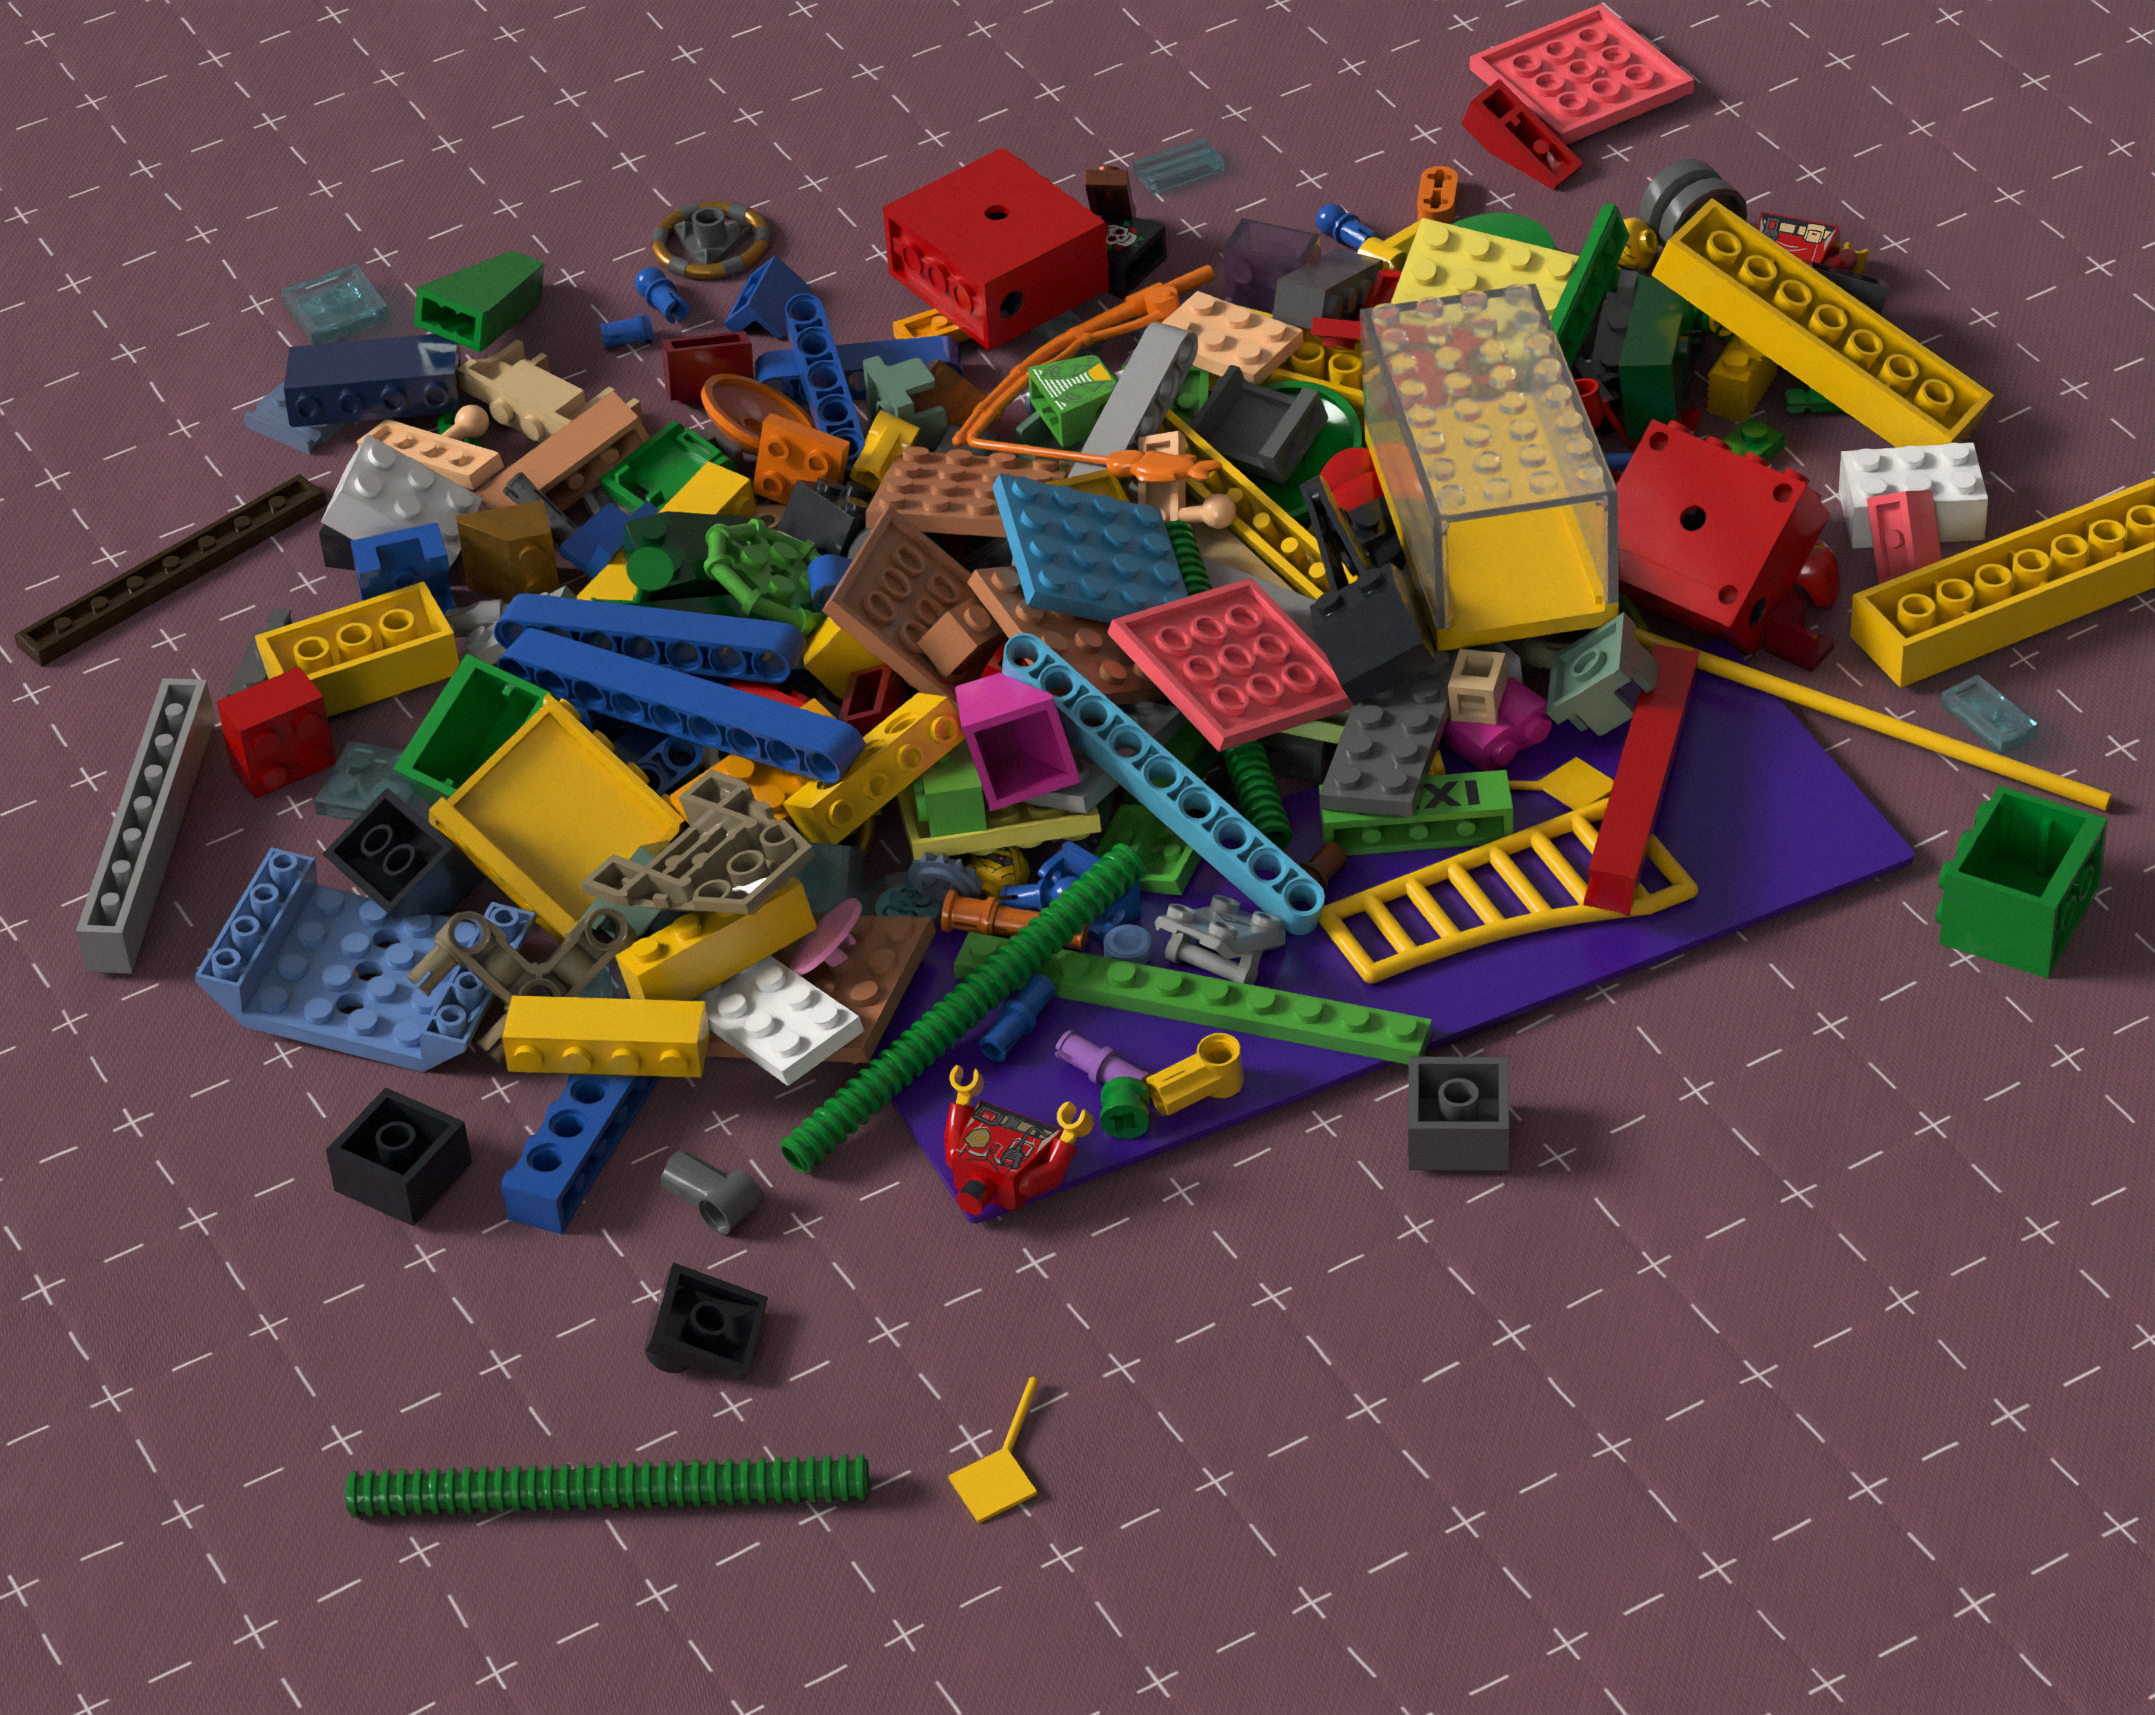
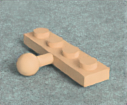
M477 405L462 407L455 416V424L441 435L389 419L384 420L367 433L460 486L472 490L484 486L488 483L490 477L504 467L499 452L462 442L464 438H479L488 429V415L483 408ZM364 435L362 438L356 441L358 447L361 445L366 435Z
M1179 431L1138 437V451L1144 453L1156 451L1183 455L1186 454V437ZM1186 479L1176 481V483H1143L1138 480V504H1148L1156 509H1160L1164 523L1176 520L1185 521L1190 525L1205 522L1211 528L1222 529L1229 526L1235 519V503L1225 494L1215 493L1208 496L1202 505L1186 507Z

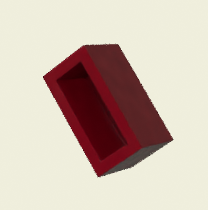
M745 331L661 340L665 389L671 401L677 400L680 404H696L701 402V390L707 379L713 375L734 374L754 380L752 343Z
M886 663L851 672L838 720L852 725L863 737L910 699L900 675Z

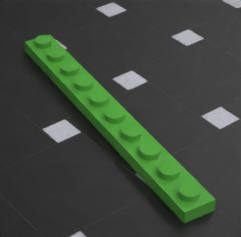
M969 931L954 962L955 978L965 979L968 974H975L976 967L980 964H986V959L990 955H997V949L1001 945H1007L1008 939ZM1062 949L1058 954H1052V958L1048 963H1041L1042 966L1038 972H1031V975L1041 974L1050 979L1055 985L1054 990L1057 991L1055 997L1408 1065L1409 1057L1424 1056L1432 1035V1019L1065 949ZM1028 980L1026 982H1020L1021 985L1017 990H1022V988L1026 985Z

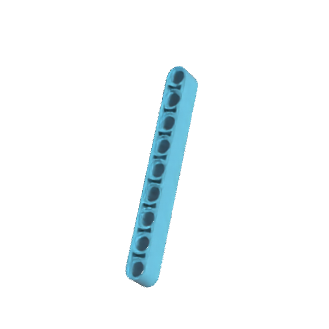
M1021 633L1014 635L1007 641L1003 654L1002 674L1047 693L1053 688H1061L1068 692L1066 696H1053L1066 737L1264 912L1279 917L1281 919L1280 925L1284 926L1286 931L1291 934L1302 935L1315 930L1319 924L1325 895L1323 888L1314 878L1040 638L1033 634ZM1026 658L1033 661L1034 664L1023 667L1017 665L1014 661ZM1087 718H1095L1103 724L1098 727H1090L1082 721ZM1122 748H1129L1134 750L1137 755L1128 758L1119 755L1116 751ZM1162 778L1168 780L1172 785L1160 788L1153 785L1151 781ZM1194 808L1200 809L1207 816L1199 819L1192 818L1187 815L1186 811ZM1232 839L1239 842L1242 847L1227 849L1220 842ZM1259 870H1269L1273 872L1277 878L1273 880H1263L1259 878L1255 874V872ZM1298 900L1305 901L1312 909L1304 912L1298 911L1290 903Z

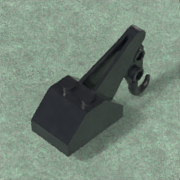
M1319 474L1299 485V488L1309 511L1331 591L1324 593L1314 604L1310 605L1313 628L1342 689L1355 706L1431 666L1436 661L1422 598L1415 585L1405 572L1391 562L1380 568L1377 566L1378 562L1371 547L1365 540L1362 542L1358 541L1353 532L1356 528L1352 518L1345 507H1338L1327 482ZM1336 540L1344 549V552L1341 553V558L1349 573L1353 577L1360 574L1357 580L1351 584L1347 580L1335 545Z

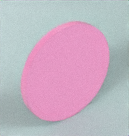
M850 898L840 903L823 917L816 925L817 929L810 932L796 950L790 963V969L801 976L813 970L823 961L832 967H836L847 960L848 956L844 951L856 943L855 938L849 932L861 914L862 904L856 898Z

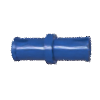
M1041 974L1031 975L1014 1000H1008L999 1010V1019L979 1041V1045L982 1046L980 1049L985 1056L996 1062L1004 1061L1021 1036L1032 1032L1037 1024L1036 1017L1057 993L1054 990L1055 985L1050 979Z

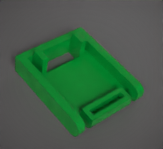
M671 421L599 478L604 494L633 514L645 503L631 493L636 488L647 494L646 501L661 510L708 461L731 471H734L735 465L732 459L723 455L721 450L689 428L685 430L684 426L679 422Z

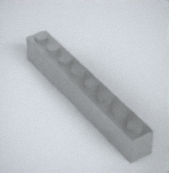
M162 678L76 929L86 972L128 974L133 972L215 723L207 680Z

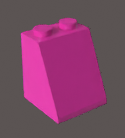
M1002 673L955 687L962 730L990 811L1081 783L1051 694Z

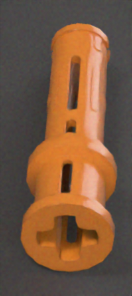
M950 889L946 894L942 908L941 930L950 933L953 929H959L991 936H1018L1019 929L1024 926L1028 927L1029 920L1033 917H1039V912L1003 906L1002 902L996 897L989 896L986 900L959 896L957 890ZM1083 926V931L1079 935H1073L1072 941L1063 946L1083 951L1084 945L1087 942L1089 926Z

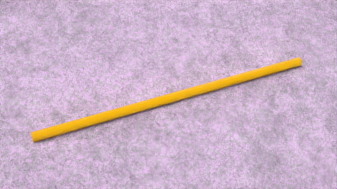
M1599 627L1591 628V631H1594ZM1635 627L1636 640L1649 652H1652L1654 644L1690 651L1697 650L1700 651L1697 666L1700 670L2105 812L2111 804L2113 796L2111 793Z

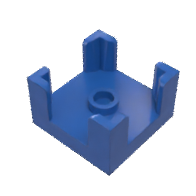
M438 522L350 541L361 601L424 581L444 617L448 610L456 608L447 570H450L448 555Z

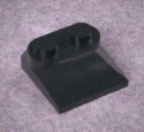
M673 1262L665 1278L644 1345L646 1357L656 1368L668 1373H680L689 1367L745 1380L749 1373L768 1297Z

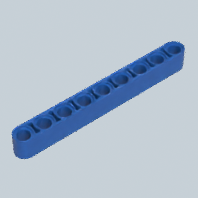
M535 628L525 629L497 661V668L553 693L559 701L565 699L571 705L825 783L833 784L838 782L865 749L863 736L856 728L844 721Z

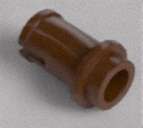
M1328 842L1308 862H1302L1298 865L1314 878L1325 892L1328 888V882L1347 865L1348 857L1342 847L1333 842Z

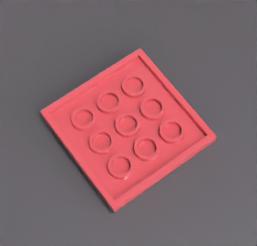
M1602 4L1470 56V70L1489 86L1500 78L1565 145L1574 143L1584 137L1601 130H1606L1611 126L1694 93V79Z
M1252 578L1113 619L1107 633L1218 752L1351 709L1353 706L1342 689L1326 654Z

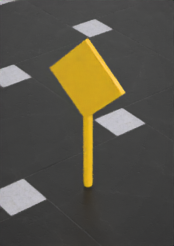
M1578 757L1567 762L1539 781L1508 780L1510 790H1543L1572 810L1579 809L1609 796L1614 780Z
M1035 1376L1030 1377L1002 1449L948 1475L949 1481L978 1524L1038 1495L1036 1489L1011 1454L1039 1383L1038 1378Z

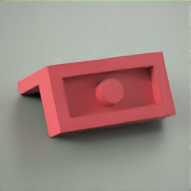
M1931 490L1904 491L1867 498L1878 584L1942 560L1934 499Z

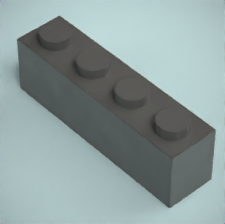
M1336 249L1279 278L1272 319L1307 329H1312L1313 317L1344 319L1362 309L1379 270H1382L1384 259Z

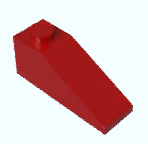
M1500 78L1470 102L1461 125L1489 153L1545 186L1555 190L1583 167L1584 163Z

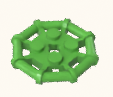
M751 519L746 524L733 526L715 524L707 531L705 537L709 547L704 570L710 579L718 580L742 605V612L748 616L755 613L775 622L791 624L799 629L804 637L808 636L811 631H815L827 619L828 615L817 611L813 606L807 572L809 564L815 558L821 556L814 549L815 543L809 539L803 542L767 527L765 522L759 519ZM746 542L748 546H742L739 543Z

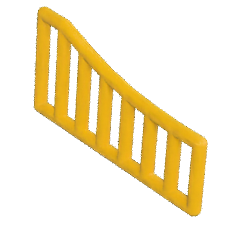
M1609 797L1325 905L1323 906L1319 923L1361 978L1368 984H1374L1418 966L1505 938L1562 926L1651 915L1694 898L1698 893V886L1653 834L1647 856L1673 886L1650 894L1639 882L1630 916L1583 905L1588 885L1550 839L1573 831L1589 852L1593 854L1599 833L1591 824L1603 819ZM1532 847L1579 905L1552 909L1509 855ZM1491 863L1530 911V914L1505 919L1467 871ZM1449 879L1485 925L1460 932L1425 887ZM1407 895L1441 939L1416 946L1384 903ZM1365 911L1398 954L1374 963L1342 922V919Z

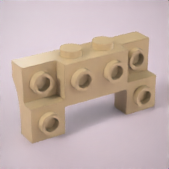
M518 339L486 359H470L456 369L460 390L489 404L492 418L497 422L539 443L547 440L612 391L616 393L615 389L607 387L586 403L583 389L550 373L548 355L541 352L532 360L526 359L523 342ZM633 398L626 405L643 422L640 401Z

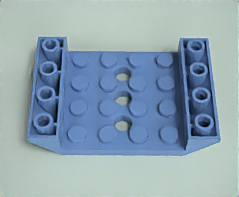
M273 847L270 848L195 974V983L243 1027L419 1072H425L465 1052L495 997L464 965L462 967L457 965L431 992L432 994L429 997L422 993L418 987L430 975V971L417 984H413L405 976L435 946L433 942L435 935L447 923L450 917L430 913L392 918L369 897L318 885L315 858ZM495 902L490 903L484 914L486 919L497 925L507 935L506 941L517 952L520 951L536 921L535 912ZM460 921L455 927V939L460 945L471 947L479 939V927L474 923ZM387 941L396 943L389 946L388 948H380L377 946L378 944ZM355 971H357L359 977L365 974H376L379 976L372 978L370 981H364L356 977ZM350 1006L361 1008L353 1011L351 1014L340 1011Z

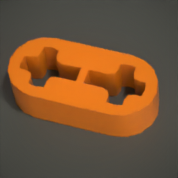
M1433 166L1422 173L1417 199L1418 221L1426 218L1446 224L1453 222L1458 198V175L1454 169L1446 166Z

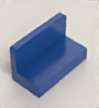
M775 255L749 276L724 325L731 332H738L757 320L775 338L781 340L788 333L785 314L787 301L797 294L809 293L811 287Z
M646 501L629 517L612 503H607L561 544L559 553L594 579L624 548V522L654 515L660 510Z

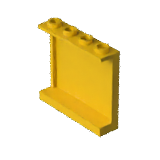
M547 693L543 697V706L447 800L441 797L429 809V823L453 843L463 855L521 909L535 912V922L561 945L566 940L564 934L574 923L581 919L582 915L597 899V897L585 893L580 883L613 854L629 860L641 845L665 840L672 843L683 833L685 819L671 807L669 795L664 793L660 797L647 785L650 782L649 778L636 764L629 762L626 765L613 753L616 749L604 734L598 730L591 733L579 722L581 715L573 705L565 699H561L558 702Z

